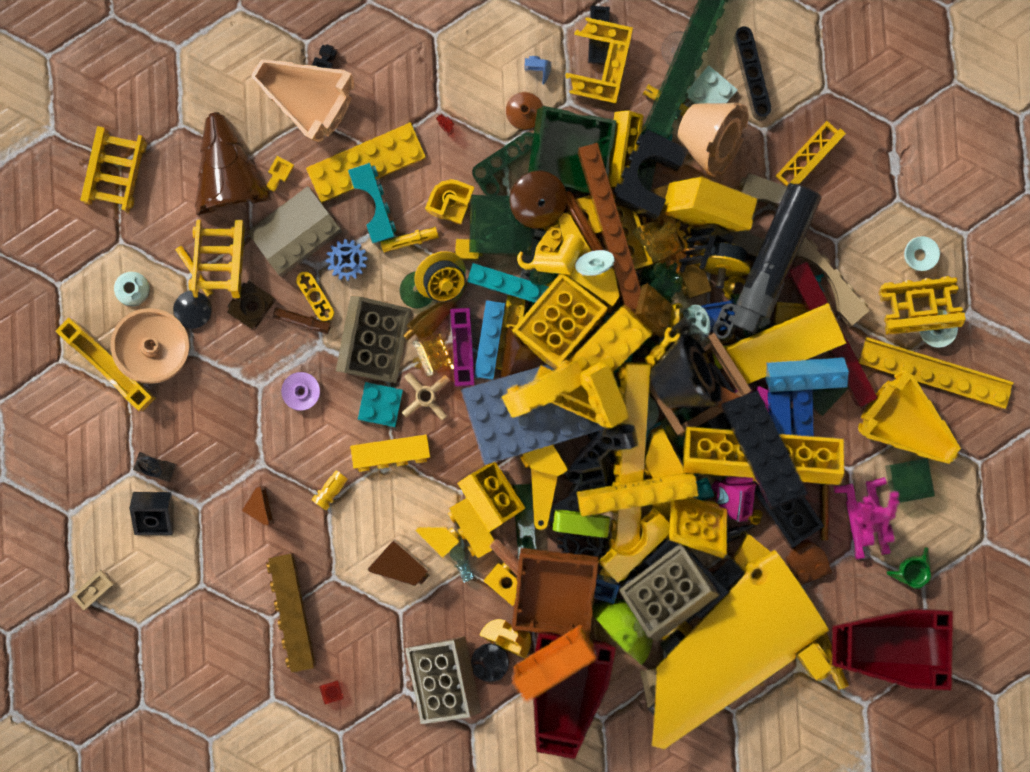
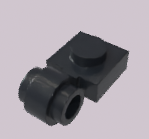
M323 44L319 51V55L322 58L315 57L312 66L332 69L334 65L328 61L335 59L337 49L329 44Z

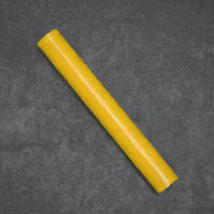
M179 246L175 250L192 274L193 262L184 248ZM200 273L199 281H205V279ZM202 289L207 297L213 294L211 289Z

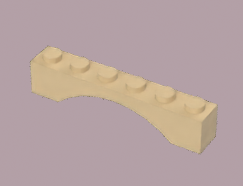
M805 237L796 258L807 261L824 274L834 294L836 313L848 327L853 326L869 312L868 304L863 298L856 296L853 286L849 283L846 284L842 280V274L829 265L830 260L824 254L821 255L817 251L818 247L812 240L808 241Z

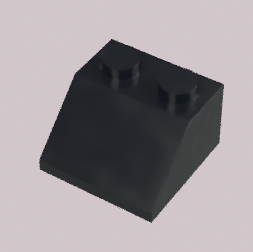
M133 492L129 510L134 535H173L174 504L172 492Z

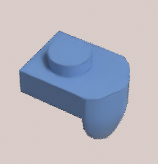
M529 56V58H525L524 70L543 71L542 84H545L550 75L551 61L540 59L538 56Z

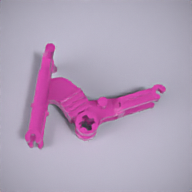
M885 477L866 481L868 497H863V503L861 501L857 503L853 484L833 486L834 493H846L848 501L846 504L855 547V559L865 558L863 547L874 545L873 532L878 534L881 555L891 554L887 543L894 542V532L889 521L896 518L897 506L899 504L897 497L899 495L897 492L889 493L887 507L882 508L880 506L876 487L887 484Z

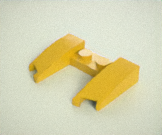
M586 17L585 20L588 23L581 32L577 29L574 35L610 43L602 80L566 73L565 77L566 79H571L573 90H570L569 93L617 104L634 28Z

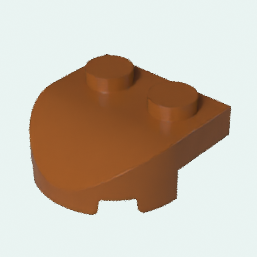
M803 540L791 548L789 555L786 556V564L800 585L832 573L825 552L818 544L809 540Z

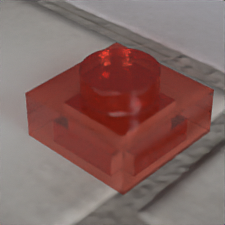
M443 114L436 117V122L447 136L451 135L454 132L452 120L448 116L444 117Z
M339 680L319 686L325 705L344 699Z

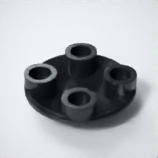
M192 291L184 292L174 303V317L185 328H199L211 318V303L201 292H198V298H194Z
M493 643L479 646L471 657L473 673L479 679L486 682L501 680L509 668L507 652L502 647Z

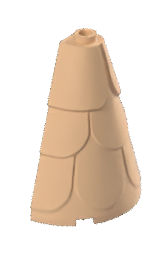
M261 60L254 67L253 74L251 75L268 97L277 103L303 134L317 142L322 141L325 135L330 136L338 127L347 112L352 98L349 96L350 89L353 90L354 88L353 76L345 70L293 64V62Z

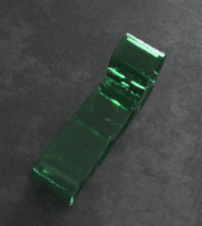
M523 133L473 167V179L486 198L495 199L499 196L500 186L494 176L531 153L532 145L524 144L525 139H532L533 142V133ZM514 148L518 154L515 157H510L507 151ZM494 159H499L502 165L500 167H493L491 162ZM484 170L486 172L485 177L478 178L475 175L476 171ZM489 185H494L497 190L495 193L489 194L486 188Z

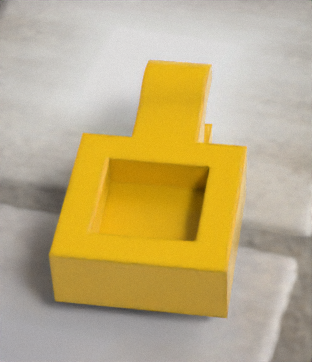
M277 156L268 171V174L272 175L266 186L268 187L267 189L275 192L280 180L286 182L294 168V164Z

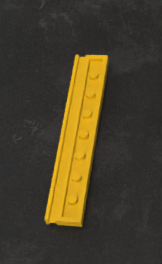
M868 337L865 338L859 358V363L862 366L892 375L907 370L915 377L918 383L1002 409L1007 407L1014 383Z

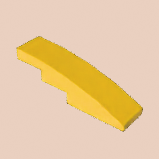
M507 295L495 369H502L509 326L515 327L523 318L526 303L524 299Z

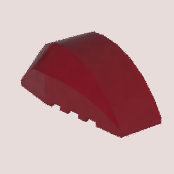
M906 608L832 626V666L911 689L952 690L953 611Z
M539 632L534 653L563 635L553 632ZM590 638L594 645L596 659L533 698L536 752L576 759L588 729L609 687L616 651L615 646Z

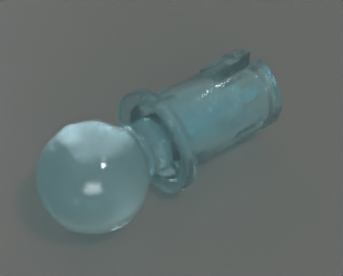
M455 546L450 550V557L452 560L457 561V564L454 566L457 567L464 583L475 577L469 567V560H464L465 552L463 548Z

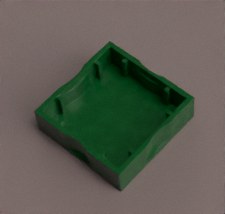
M547 106L537 109L528 173L532 171L549 172L563 183L566 192L570 191L573 194L584 196L590 195L579 159L578 149L598 143L608 177L609 156L613 147L616 120L592 115H578L571 111Z

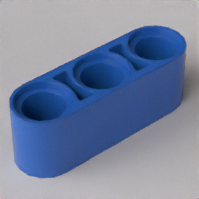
M768 389V412L778 433L792 435L789 391L769 392Z

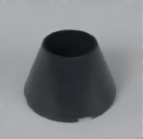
M689 333L681 335L651 369L650 376L653 387L662 403L668 408L720 405L718 402L722 401V391L718 376L712 362L707 363L703 355L705 353L704 348Z

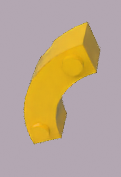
M568 360L563 361L557 365L558 368L541 378L520 387L514 385L508 388V393L503 395L502 399L511 417L530 412L531 409L540 405L544 406L556 400V397L569 393L581 386L582 378L580 373L583 371L578 361L570 363Z

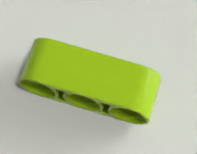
M555 510L552 530L562 533L608 537L611 517L599 514L581 517L580 512Z

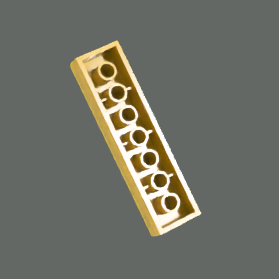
M686 427L683 472L755 478L733 430ZM779 434L802 482L840 485L844 475V439Z

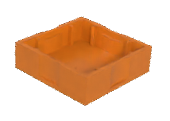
M580 624L514 666L513 683L525 702L596 659L594 645L582 625Z

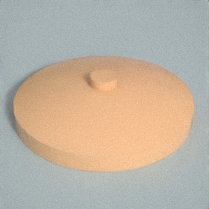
M146 308L129 313L116 325L111 337V354L114 363L125 376L140 383L155 384L172 378L182 369L188 357L189 339L184 326L177 318L163 310Z

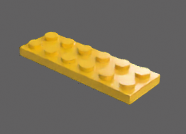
M410 122L307 167L306 170L320 202L324 203L355 189L348 172L349 169L370 163L371 166L375 165L378 177H375V179L377 180L421 161L426 156Z

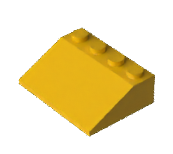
M560 274L514 327L512 332L542 361L556 370L558 368L557 365L569 360L607 315V307L565 274Z

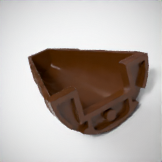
M220 112L210 113L209 117L205 119L200 149L202 155L198 172L199 181L195 202L196 215L215 212V208L248 201L252 204L270 201L269 190L256 171L255 165L243 149V143L226 117L220 115Z

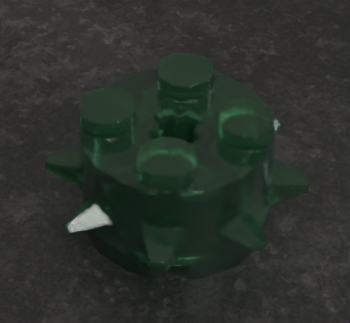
M657 262L649 268H644L641 273L640 288L648 283L671 304L673 302L671 298L676 292L679 293L682 287V276L676 272L678 264L675 262L668 267L666 262L664 264Z

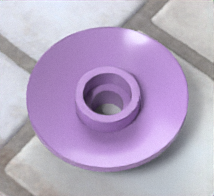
M297 372L285 379L281 394L284 402L290 408L300 411L307 410L318 401L320 387L312 375ZM300 388L305 390L303 395L298 394Z

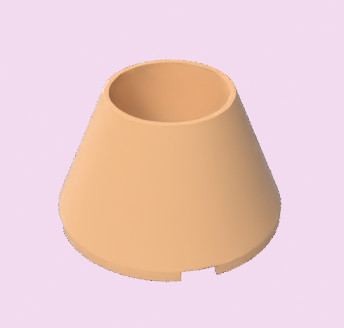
M741 103L693 104L683 116L678 129V141L684 148L688 149L689 154L708 175L715 177L716 173H723L738 153L743 142V138H741L743 128L748 126V108Z

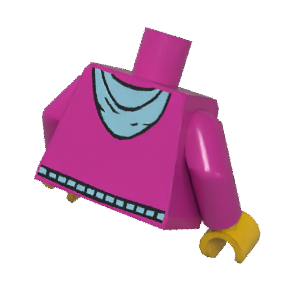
M728 476L721 482L716 480L712 484V491L718 493L717 504L719 507L727 509V515L730 519L737 520L738 522L750 520L754 525L760 523L762 511H753L756 487L753 481H756L755 478Z

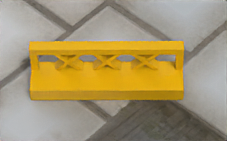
M826 121L775 177L784 186H788L789 182L781 175L785 171L794 170V179L790 183L800 184L846 133L841 128L837 130ZM827 127L834 136L831 139L822 140V131ZM811 143H819L818 153H809V145ZM798 157H806L807 165L805 167H796V159Z

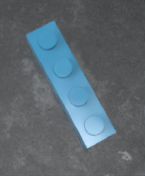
M486 300L474 374L475 378L494 380L505 303Z
M844 358L771 362L766 365V381L769 392L847 387L848 368Z

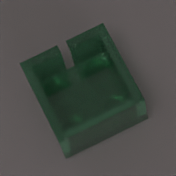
M928 458L885 465L890 493H898L899 497L897 499L899 503L935 496Z

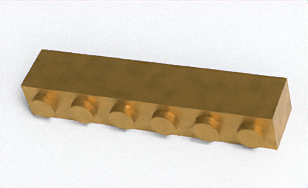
M290 553L268 558L269 562H266L268 574L271 573L273 580L270 581L272 593L275 592L276 595L274 607L275 611H279L280 615L278 627L280 631L283 630L284 638L281 639L283 650H287L288 657H285L287 669L290 668L291 673L315 668L316 664L294 554Z

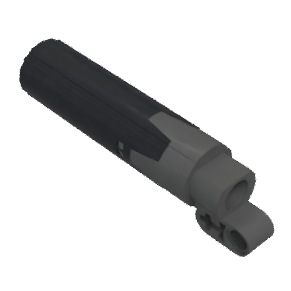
M788 184L736 306L729 303L724 305L713 328L717 338L722 341L730 340L737 327L752 334H757L763 317L770 319L822 199L819 193L799 184ZM728 311H730V312L734 311V312H735V315H734V316H733V315H730V316H729L727 313H728ZM722 327H727V334L724 336H720V329Z

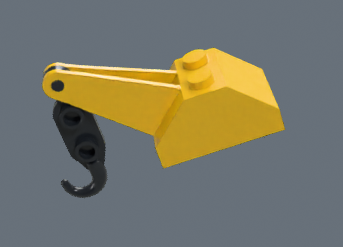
M554 445L522 454L523 456L520 459L525 468L529 466L531 469L535 527L543 530L549 522H554L555 510L578 512L577 495L569 496L552 506L557 477L568 471Z

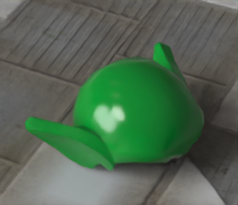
M928 547L924 548L921 557L913 555L901 562L898 571H887V575L907 584L913 589H920L931 581Z

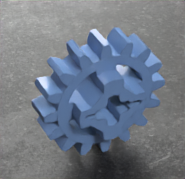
M344 239V244L337 241L338 246L334 247L331 245L333 251L327 252L330 259H327L326 263L331 264L328 270L334 269L332 275L335 277L339 274V280L346 277V280L350 281V276L357 279V273L363 274L361 268H367L363 263L368 261L367 257H363L366 251H360L361 244L355 246L354 240L350 244L347 239ZM343 248H352L349 251H341ZM357 254L359 255L360 259L359 265L355 263V258ZM335 255L338 257L337 266L334 263ZM349 256H351V257H350L351 263L348 264V263L346 262L345 264H343V263H344L343 257H347V258H348ZM345 269H352V270H353L352 272H348V273L342 272V271H344Z

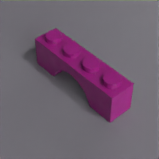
M470 308L450 309L455 387L475 386Z

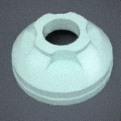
M924 236L912 239L904 251L906 263L916 271L932 269L938 263L940 257L939 247L936 242ZM916 250L924 252L925 258L922 261H918L914 257Z
M126 272L120 275L115 282V295L124 305L138 306L149 295V283L140 273ZM128 282H132L135 285V290L132 293H126L124 290V286Z

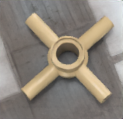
M409 372L405 378L417 391L416 400L402 411L403 415L407 418L420 406H430L441 420L446 418L447 414L435 400L436 392L450 381L449 378L444 375L433 386H422ZM424 391L431 393V399L427 402L421 400V394Z

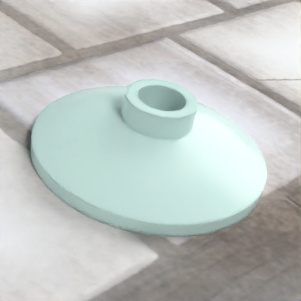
M603 250L586 253L577 260L576 270L583 275L601 274L613 266L614 256L610 252Z
M937 309V315L947 314L945 310ZM958 327L940 329L938 333L934 330L919 332L925 343L932 347L940 348L954 341L957 336Z

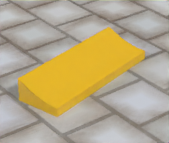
M828 303L726 346L724 349L746 383L749 384L766 377L767 363L807 360L841 346L846 342Z

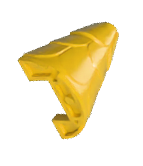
M904 370L895 374L894 378L896 379L893 381L888 380L876 392L877 399L869 402L861 416L863 423L858 424V431L866 438L914 452L918 456L950 464L958 457V452L961 448L946 422L940 418L932 402L926 397L915 377L910 372Z

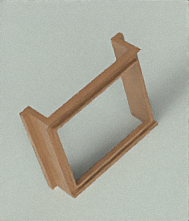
M715 333L708 336L707 341L701 344L705 352L709 349L712 350L738 391L735 394L744 396L750 393L751 389ZM650 376L649 390L676 434L680 435V437L685 435L686 427L698 428L724 412L716 406L711 407L681 425L671 408L666 407L658 397Z

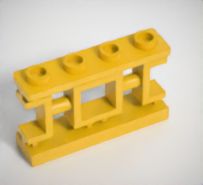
M945 276L935 280L926 278L916 282L907 280L897 284L888 282L881 285L878 292L879 296H881L880 301H890L892 314L885 315L884 318L886 335L962 327L966 320L965 313H962V307H952L950 294H957L959 290L957 277ZM944 289V298L935 299L934 290ZM906 293V302L897 303L896 294ZM928 297L931 310L914 312L912 298ZM937 306H945L947 314L937 315ZM899 310H907L909 318L899 319Z

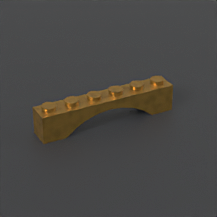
M669 184L653 189L652 193L665 199ZM660 213L658 220L659 224H662L664 228L662 235L664 241L669 242L671 248L668 250L671 260H675L677 267L674 270L677 278H681L683 285L680 287L683 296H687L689 300L710 293L712 290L706 273L694 264L687 265L684 273L679 272L681 264L678 262L684 258L685 254L682 253L683 250L678 241L676 219Z

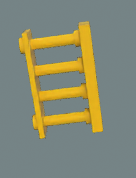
M97 126L80 201L92 205L93 200L99 199L122 204V210L129 213L130 208H133L135 202L133 193L142 153H145L147 149L146 139L142 135H138L137 142L113 137L108 134L109 131L106 128ZM114 144L135 149L133 160L106 155L104 152L105 146ZM107 162L131 167L129 178L102 173L100 171L101 163ZM101 180L127 186L124 197L98 192L96 189L97 182Z
M197 220L196 227H193L195 247L192 279H189L188 283L189 291H192L194 298H198L199 289H228L233 298H240L245 239L243 220H235V227L231 229H203L201 220ZM203 236H225L234 239L233 244H230V246H202ZM201 254H230L232 262H229V264H201ZM200 271L231 273V280L199 281Z

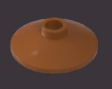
M517 93L509 99L506 105L507 119L515 128L521 130L532 129L535 127L537 109L541 108L543 104L532 93ZM524 106L528 108L526 113L521 111V108Z

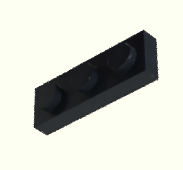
M590 7V18L609 22L610 7ZM589 39L588 64L605 65L608 43Z

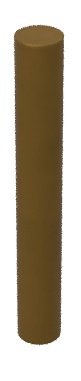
M821 483V522L824 525L821 528V540H828L829 484Z

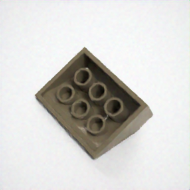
M308 186L247 231L280 277H283L342 232Z
M350 296L336 372L396 383L405 342L403 334L407 332L406 325L409 322L411 308L360 296Z
M682 544L676 546L619 590L648 638L656 641L660 640L719 596L709 578Z
M465 636L405 648L421 724L467 718L481 713Z

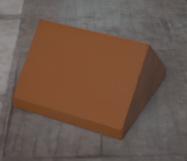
M266 486L256 487L242 511L263 525L274 524Z

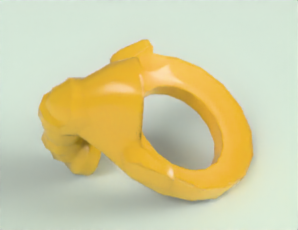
M731 276L728 280L724 281V288L721 289L724 291L726 299L738 301L739 297H736L732 292L735 288V283L741 282L745 285L746 280L741 277Z

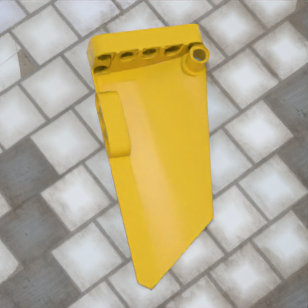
M772 550L756 563H748L744 568V576L657 666L652 746L661 749L667 748L796 658V653L829 631L813 603L775 550ZM758 569L757 575L752 577L753 571Z

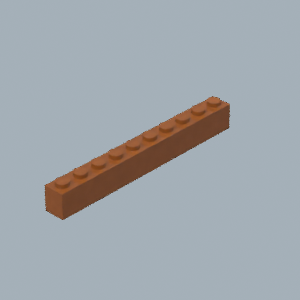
M598 143L580 147L578 155L606 250L614 256L612 269L615 271L622 304H625L635 314L641 288Z

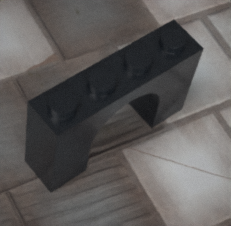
M647 129L644 135H639L635 143L638 147L636 151L633 150L628 158L630 165L622 171L620 177L623 180L621 184L617 183L613 194H615L614 201L655 221L659 217L666 199L648 191L641 185L638 179L639 165L650 161L657 162L677 172L683 164L688 149Z

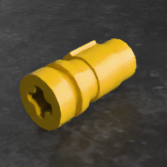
M336 470L326 481L324 487L318 490V494L314 495L311 500L327 511L330 507L329 504L334 502V497L338 495L348 479Z

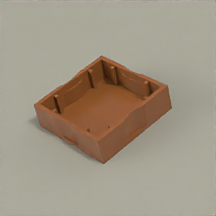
M521 548L512 629L530 632H553L564 635L581 624L590 638L598 557Z

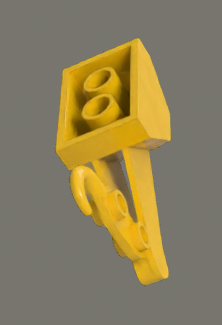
M563 213L559 218L558 225L550 227L538 243L535 255L538 251L554 252L561 241H564L567 234L577 235L585 243L578 259L592 251L571 215ZM519 252L517 261L520 267L525 270L535 269L534 259L531 263L526 264L522 261L523 252ZM574 266L571 275L565 274L605 305L608 313L611 314L618 304L619 292L615 271L612 267L598 275H583Z
M661 425L650 431L645 446L644 470L647 476L652 475V479L685 473ZM671 501L652 504V510L655 508L670 523ZM705 501L707 503L719 506L714 501Z

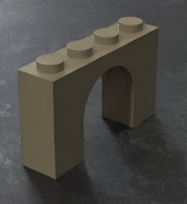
M748 173L746 178L742 177L739 188L742 189V193L757 198V202H764L779 207L787 186ZM747 230L729 232V234L734 236L731 244L744 248L747 251V257L756 259L764 239L752 235Z

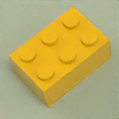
M496 462L481 467L457 483L488 532L525 509Z

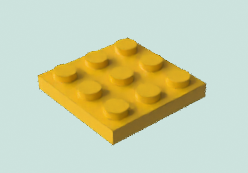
M693 497L671 501L669 540L723 558L726 555L727 509Z

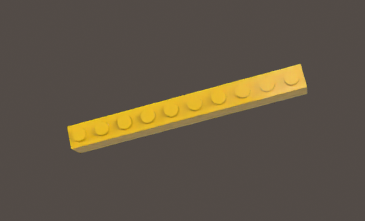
M623 362L622 367L619 369L621 387H618L630 416L619 424H630L635 427L638 446L632 449L614 450L616 456V463L613 465L615 482H613L612 486L643 481L650 365L645 362ZM642 506L612 511L613 520L610 521L612 539H609L610 550L627 551L638 544Z

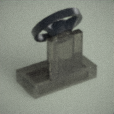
M139 452L133 470L147 476L171 482L177 464Z

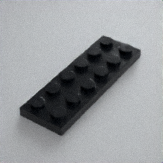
M758 390L722 403L721 407L769 508L773 509L807 496L808 493Z

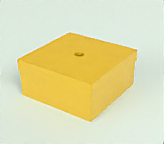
M698 177L669 183L665 197L666 201L660 213L696 227L715 224L718 227L725 228L728 231L727 233L751 230L757 198L706 178Z

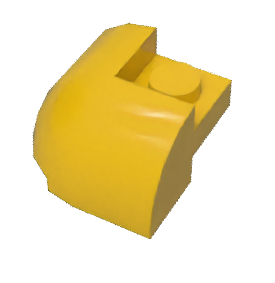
M453 179L442 181L433 188L425 210L437 218L446 219L461 225L470 205L475 187Z
M497 619L486 624L480 633V636L490 643L495 642L504 650L526 659L531 645V635L529 632L513 630L512 625L506 620Z

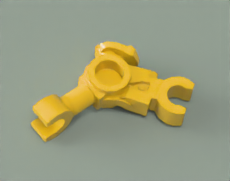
M672 327L666 329L665 339L660 345H656L649 356H647L645 362L650 365V371L666 353L667 347L681 336L678 333L672 338L670 336V332L673 330Z

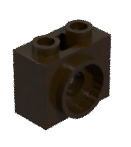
M248 281L241 285V297L233 298L228 304L227 308L229 310L227 313L255 331L276 299ZM252 302H257V310L250 312L249 305Z

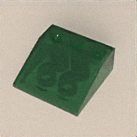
M471 195L469 253L517 257L519 252H523L522 257L531 255L532 228L523 225L514 217L509 203L510 196Z

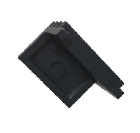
M715 224L691 228L692 236L686 240L689 245L682 251L685 256L678 262L681 264L679 272L684 273L687 265L701 263L699 268L705 269L714 242L732 243L734 236L727 233L728 231L725 228L718 227ZM704 253V256H703V255H700V256L690 257V255H695V254Z

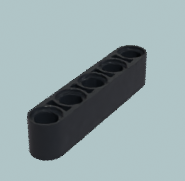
M742 26L738 28L734 35V45L752 115L757 120H764L771 112V104L753 33L749 27ZM738 34H746L748 40L743 41L739 39ZM743 52H750L752 54V58L746 59L743 56ZM748 70H754L757 76L750 77ZM759 88L761 95H754L752 89ZM763 106L766 109V113L760 114L757 111V107Z

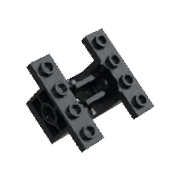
M669 538L663 540L653 553L648 554L635 569L638 572L645 571L680 543L671 541ZM683 545L719 593V596L685 620L688 624L695 617L701 618L729 593L730 585L745 572L732 557L718 570L710 572L688 549V546Z

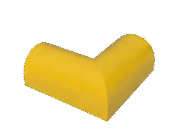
M567 234L558 253L543 251L536 253L534 257L535 269L538 272L571 275L585 243L577 235Z

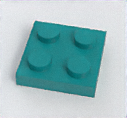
M365 382L357 420L396 427L403 390Z

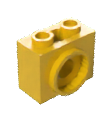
M816 641L796 653V657L810 677L816 681L818 679L821 681L830 675L829 671L832 670L828 664L830 660Z

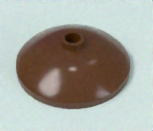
M532 171L524 174L515 182L510 193L509 203L514 217L520 223L530 228H545L555 223L562 216L567 204V194L563 183L555 175L546 171ZM543 199V205H538L539 200Z

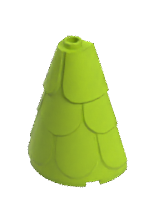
M616 598L614 604L602 600L593 604L592 615L612 638L642 665L648 658L653 639L648 638L625 599Z

